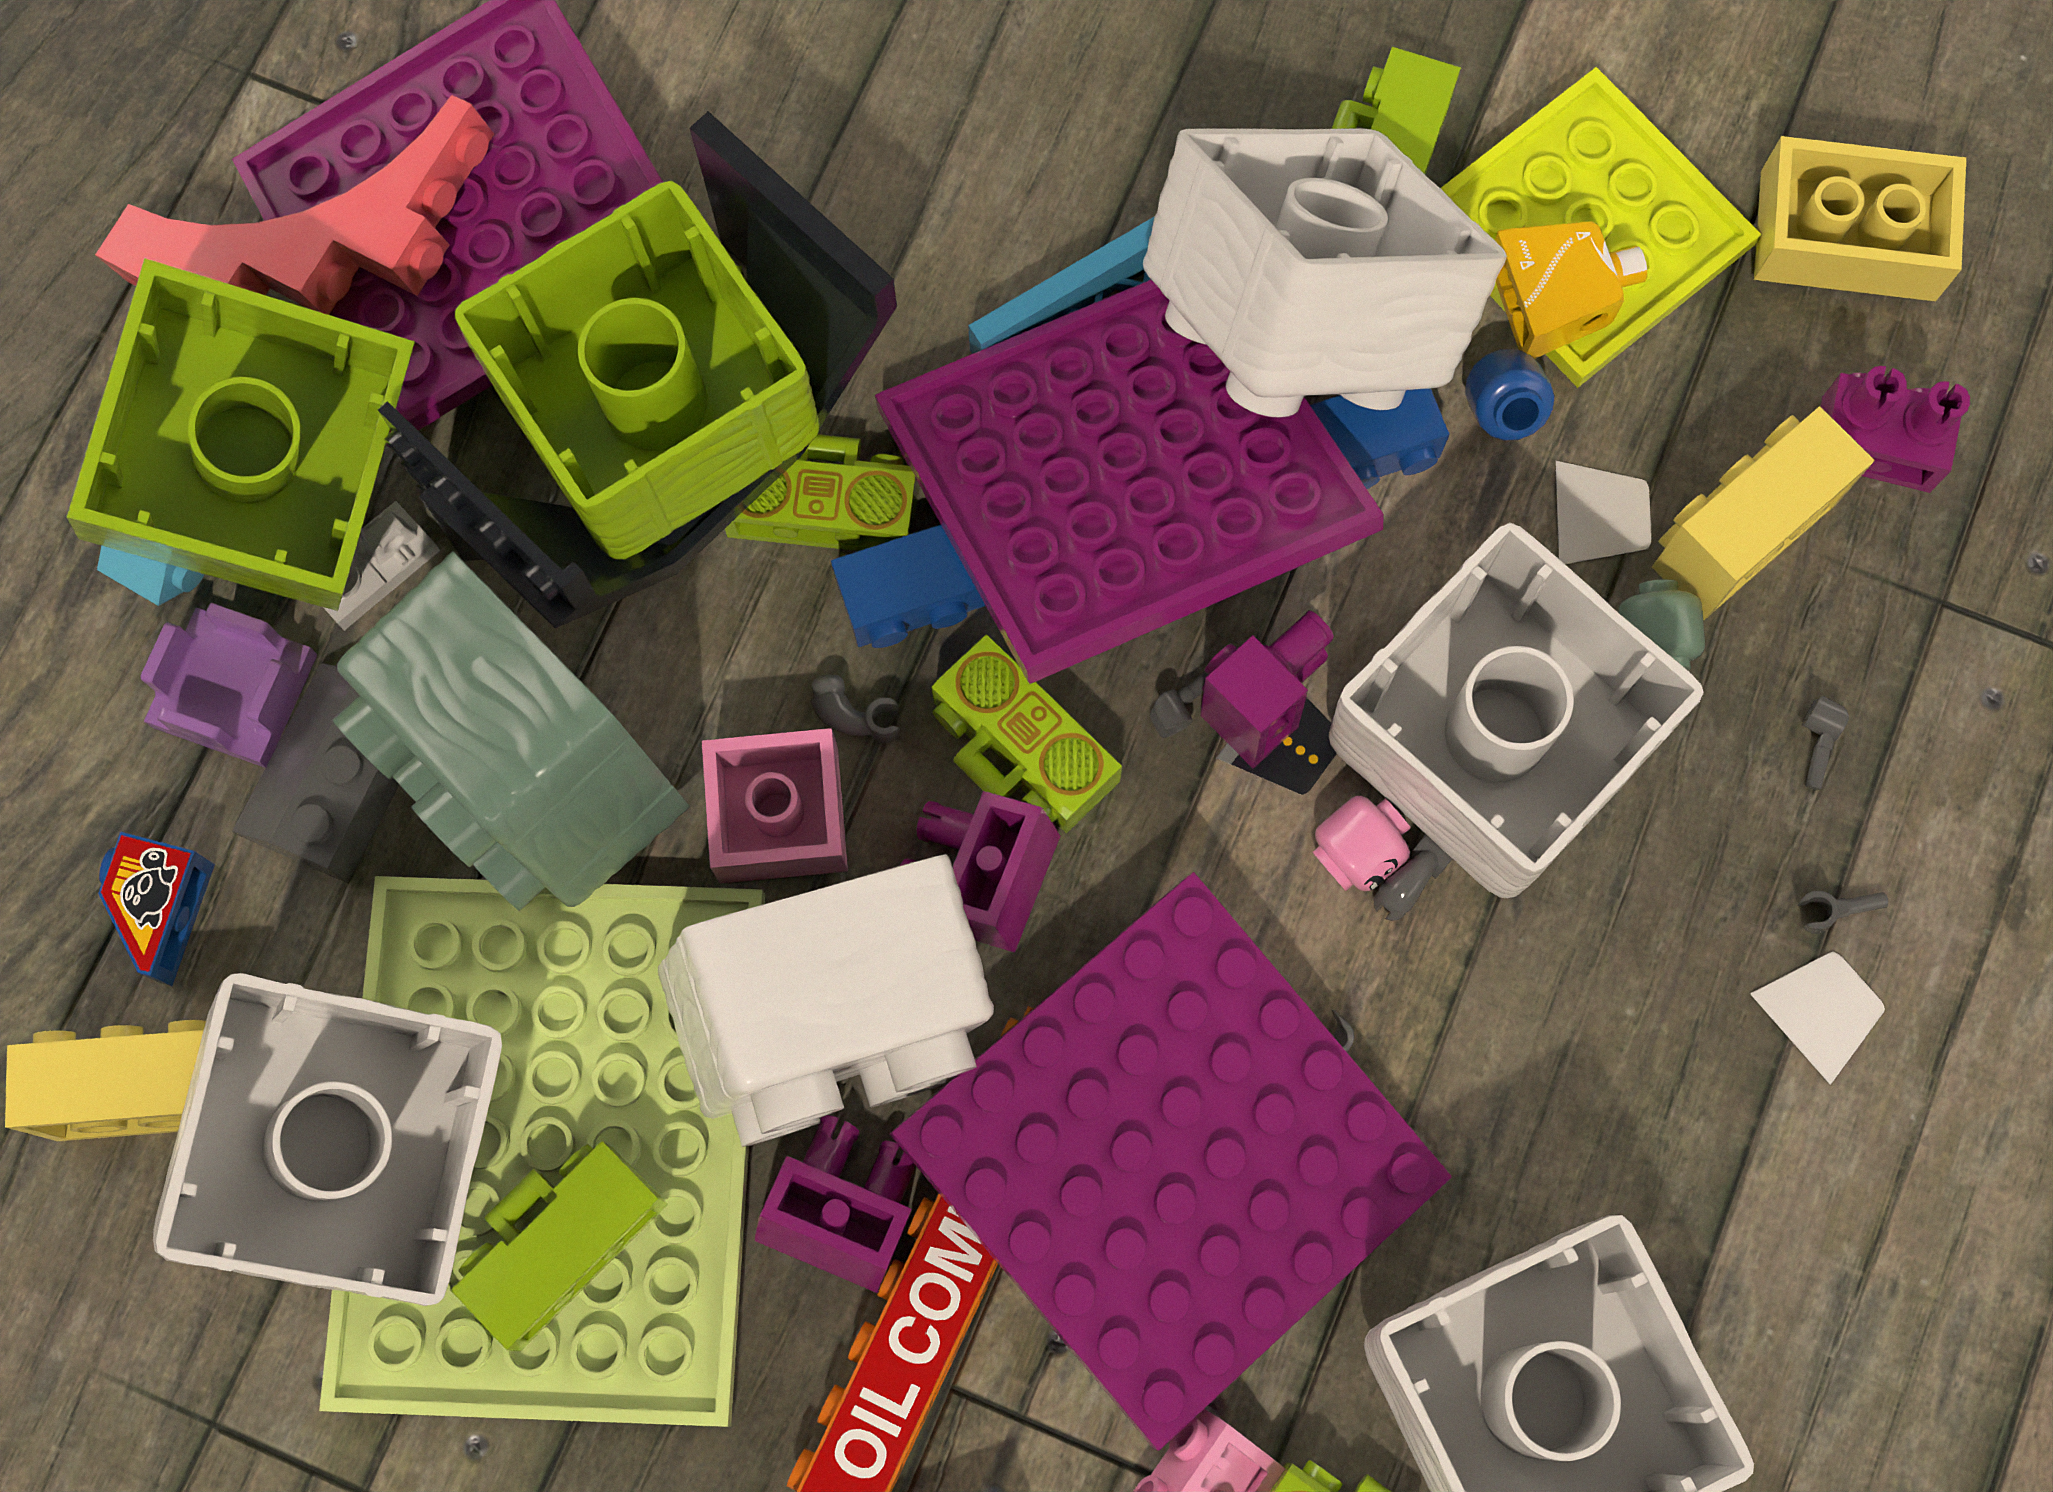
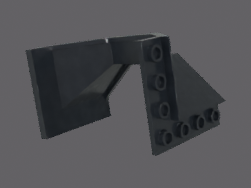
M707 111L689 129L721 244L747 268L746 282L803 360L809 375V384L812 388L820 429L897 308L894 278L716 117ZM388 401L378 409V412L392 431L384 440L403 460L401 465L418 483L416 487L422 493L419 497L462 560H485L554 628H558L677 575L791 467L808 447L806 446L801 452L783 461L775 469L769 470L747 487L672 531L671 534L660 539L645 550L627 559H615L609 557L599 548L573 507L481 492Z

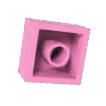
M832 728L702 741L710 868L720 884L848 871L839 755Z

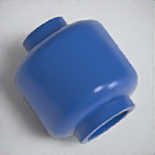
M1511 348L1491 352L1473 366L1466 379L1465 395L1469 407L1479 426L1492 437L1507 441L1520 440L1530 436L1546 424L1553 412L1555 395L1551 382L1540 364L1524 351Z

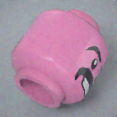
M1354 796L1317 827L1315 837L1319 847L1313 851V854L1345 891L1352 885L1359 890L1370 891L1409 858V846L1402 835L1411 827L1386 798L1375 806L1368 798Z

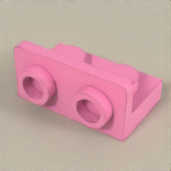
M1203 1409L1170 1440L1169 1449L1152 1474L1142 1479L1133 1492H1270L1285 1468L1229 1424Z

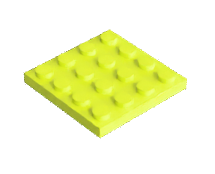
M1597 67L1441 187L1445 194L1494 240L1497 232L1504 229L1592 221L1600 226L1609 253L1633 246L1640 247L1647 264V279L1643 283L1622 288L1624 302L1614 321L1605 328L1546 353L1548 358L1577 388L1754 247L1762 235ZM1495 282L1490 296L1505 311Z

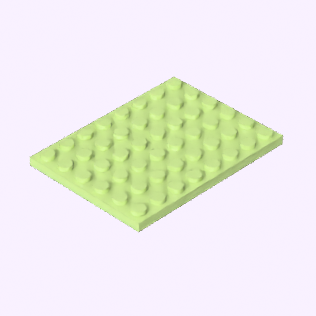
M375 876L362 999L425 1014L444 1015L448 1018L491 1026L501 1034L502 1048L483 1134L471 1175L451 1277L444 1298L437 1304L423 1306L382 1297L332 1290L319 1411L731 1427L749 1146L742 1147L732 1114L711 1119L705 1117L701 1112L700 1101L688 1074L685 1058L678 1042L674 1020L669 1012L658 976V966L666 958L670 948L676 943V938L680 936L684 928L764 905L765 893L762 889L603 884L580 905L567 907L545 887L523 909L518 911L488 880ZM601 1141H604L612 1146L668 1205L521 1352L506 1350L451 1292V1289L463 1278L458 1270L464 1261L485 1243L490 1242L495 1247L501 1240L505 1241L486 1221L484 1216L533 1168L537 1169L556 1187L564 1179L559 1174L560 1168L577 1150L587 1144L594 1149ZM541 1198L514 1226L522 1232L549 1204Z

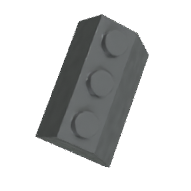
M321 663L232 832L349 884L399 783L393 777L388 779L332 721L359 694L337 671V666Z

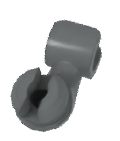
M822 675L813 680L812 689L814 694L811 704L815 714L829 727L848 735H871L874 740L880 743L893 742L900 736L901 731L899 727L880 728L874 723L878 715L883 713L893 714L899 710L898 704L891 698L876 699L869 705L866 712H859L852 707L849 698L845 696V685L840 676Z
M1427 835L1410 853L1409 857L1411 860L1386 879L1373 898L1376 912L1382 906L1390 911L1385 918L1386 920L1395 921L1404 917L1406 912L1410 911L1417 902L1430 877L1433 876L1436 879L1452 860Z

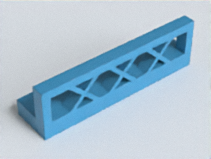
M1154 217L968 325L971 353H976L1065 316V314H1070L1101 301L1103 297L1115 290L1125 291L1151 280L1143 268V259L1148 251ZM1145 273L1143 282L1134 281V279Z

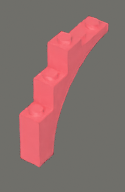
M451 95L423 133L394 160L342 195L303 212L257 223L206 225L167 219L128 204L95 255L123 279L135 286L137 285L144 258L263 295H266L269 289H272L311 310L327 315L330 314L337 301L347 294L352 278L359 267L418 296L427 280L438 272L443 261V255L449 247V243L435 227L440 219L446 216L452 209L456 200V194L473 167L477 166L485 157L489 142L494 133L472 104Z

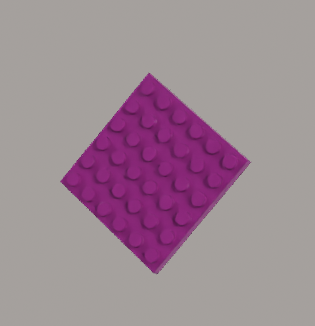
M489 0L232 158L264 221L303 212L342 195L386 167L423 133L451 95L472 104L492 130L494 136L489 142L485 157L477 166L473 167L457 192L452 209L446 216L440 219L435 227L449 243V247L443 255V261L438 272L427 280L418 296L359 267L352 278L349 291L342 299L337 301L329 314L343 320L415 341L396 410L418 431L493 385L460 330L455 319L456 308L463 301L497 283L505 275L515 273L541 257L557 244L586 230L611 215L618 207L627 204L650 188L663 183L652 161L555 0Z
M1152 280L875 394L877 408L908 466L912 469L918 484L1029 684L1383 530V512L1306 399L1303 397L1299 410L1287 417L1264 416L1236 403L1226 390V382L1230 370L1207 344L1190 340L1169 326L1165 313L1170 300Z
M1195 872L1187 875L975 1059L976 1068L956 1075L889 1133L1144 1439L1157 1451L1161 1450L1452 1178L1450 1173Z

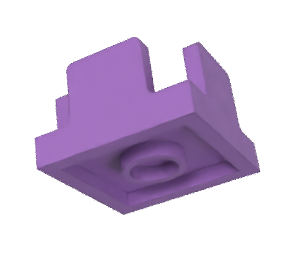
M210 603L207 611L195 608L185 631L180 626L166 622L142 671L141 680L155 691L154 700L144 722L154 729L266 768L278 745L317 654L311 647L281 637L268 623L213 603Z

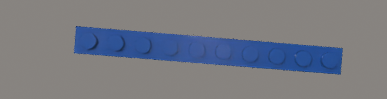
M1431 388L1406 390L1401 404L1390 410H1375L1362 407L1341 395L1310 405L1366 489L1376 485L1380 481L1379 477L1402 470L1403 475H1414L1431 468L1438 462V458L1441 457L1450 435ZM942 525L831 560L835 580L858 648L871 644L874 648L894 645L904 640L908 636V631L929 624L935 629L946 628L963 621L968 616L967 612L986 606Z

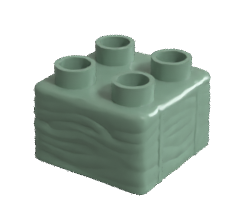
M453 551L440 564L430 570L419 585L411 589L338 662L337 671L359 696L332 719L334 724L388 779L393 777L416 801L411 806L412 809L435 835L468 867L474 865L490 884L518 911L523 909L545 887L567 907L580 905L637 853L647 847L657 835L668 829L679 816L690 808V805L616 717Z

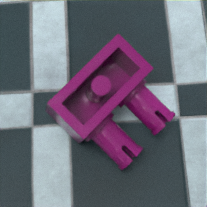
M1876 366L1868 373H1852L1849 375L1840 373L1822 396L1820 407L1875 460L1862 476L1930 493L1952 470L1961 418L1970 406V395L1967 389L1959 384H1955L1948 391L1950 382L1947 381L1938 382L1931 389H1907V381L1904 374L1899 370L1892 368L1884 376L1886 366Z
M1308 610L1270 646L1261 644L1252 635L1238 649L1232 643L1224 647L1206 666L1205 672L1208 676L1205 678V685L1202 688L1204 693L1200 716L1252 768H1255L1299 727L1308 689L1302 683L1327 661L1328 654L1324 648L1334 638L1332 630L1322 618L1313 611Z
M983 791L974 814L943 806L935 801H928L922 811L924 814L932 817L931 819L919 817L917 837L921 841H930L959 850L953 865V871L961 892L963 909L975 941L1015 953L1061 837L1042 807ZM906 858L902 861L900 866L914 863L916 861L913 859Z
M825 1115L820 1117V1123H818V1128L803 1161L800 1162L786 1156L760 1213L754 1241L878 1293L912 1210L900 1203L917 1166L905 1152H903L899 1164L894 1166L893 1162L899 1145L892 1141H883L880 1144L878 1156L864 1188L840 1179L839 1176L860 1133L855 1126L844 1121L837 1139L833 1140L832 1137L839 1118Z

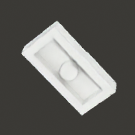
M397 501L361 529L339 610L335 611L324 608L344 631L440 551L431 538Z

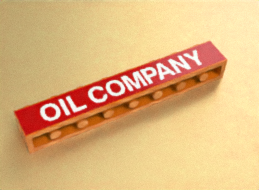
M1028 1006L1024 1016L1034 1008ZM1010 1017L1001 1036L1019 1021ZM938 1194L935 1202L924 1197L907 1232L908 1235L917 1239L906 1263L895 1259L891 1264L878 1292L879 1297L887 1300L876 1326L867 1321L862 1325L848 1355L849 1360L857 1363L846 1389L837 1384L832 1388L817 1420L818 1423L826 1426L827 1429L816 1452L804 1448L792 1470L786 1485L787 1487L797 1492L893 1491L998 1266L995 1259L940 1194Z

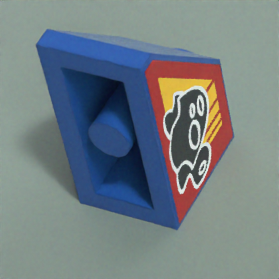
M120 832L116 846L109 849L102 860L99 872V879L102 885L98 894L137 972L161 984L173 986L215 864L193 850Z

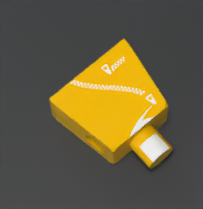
M1592 221L1504 229L1498 231L1495 237V241L1504 249L1507 255L1506 261L1496 278V285L1518 349L1526 354H1530L1534 359L1607 327L1614 321L1624 302L1622 288L1643 283L1647 279V264L1640 247L1633 246L1609 253L1600 226Z

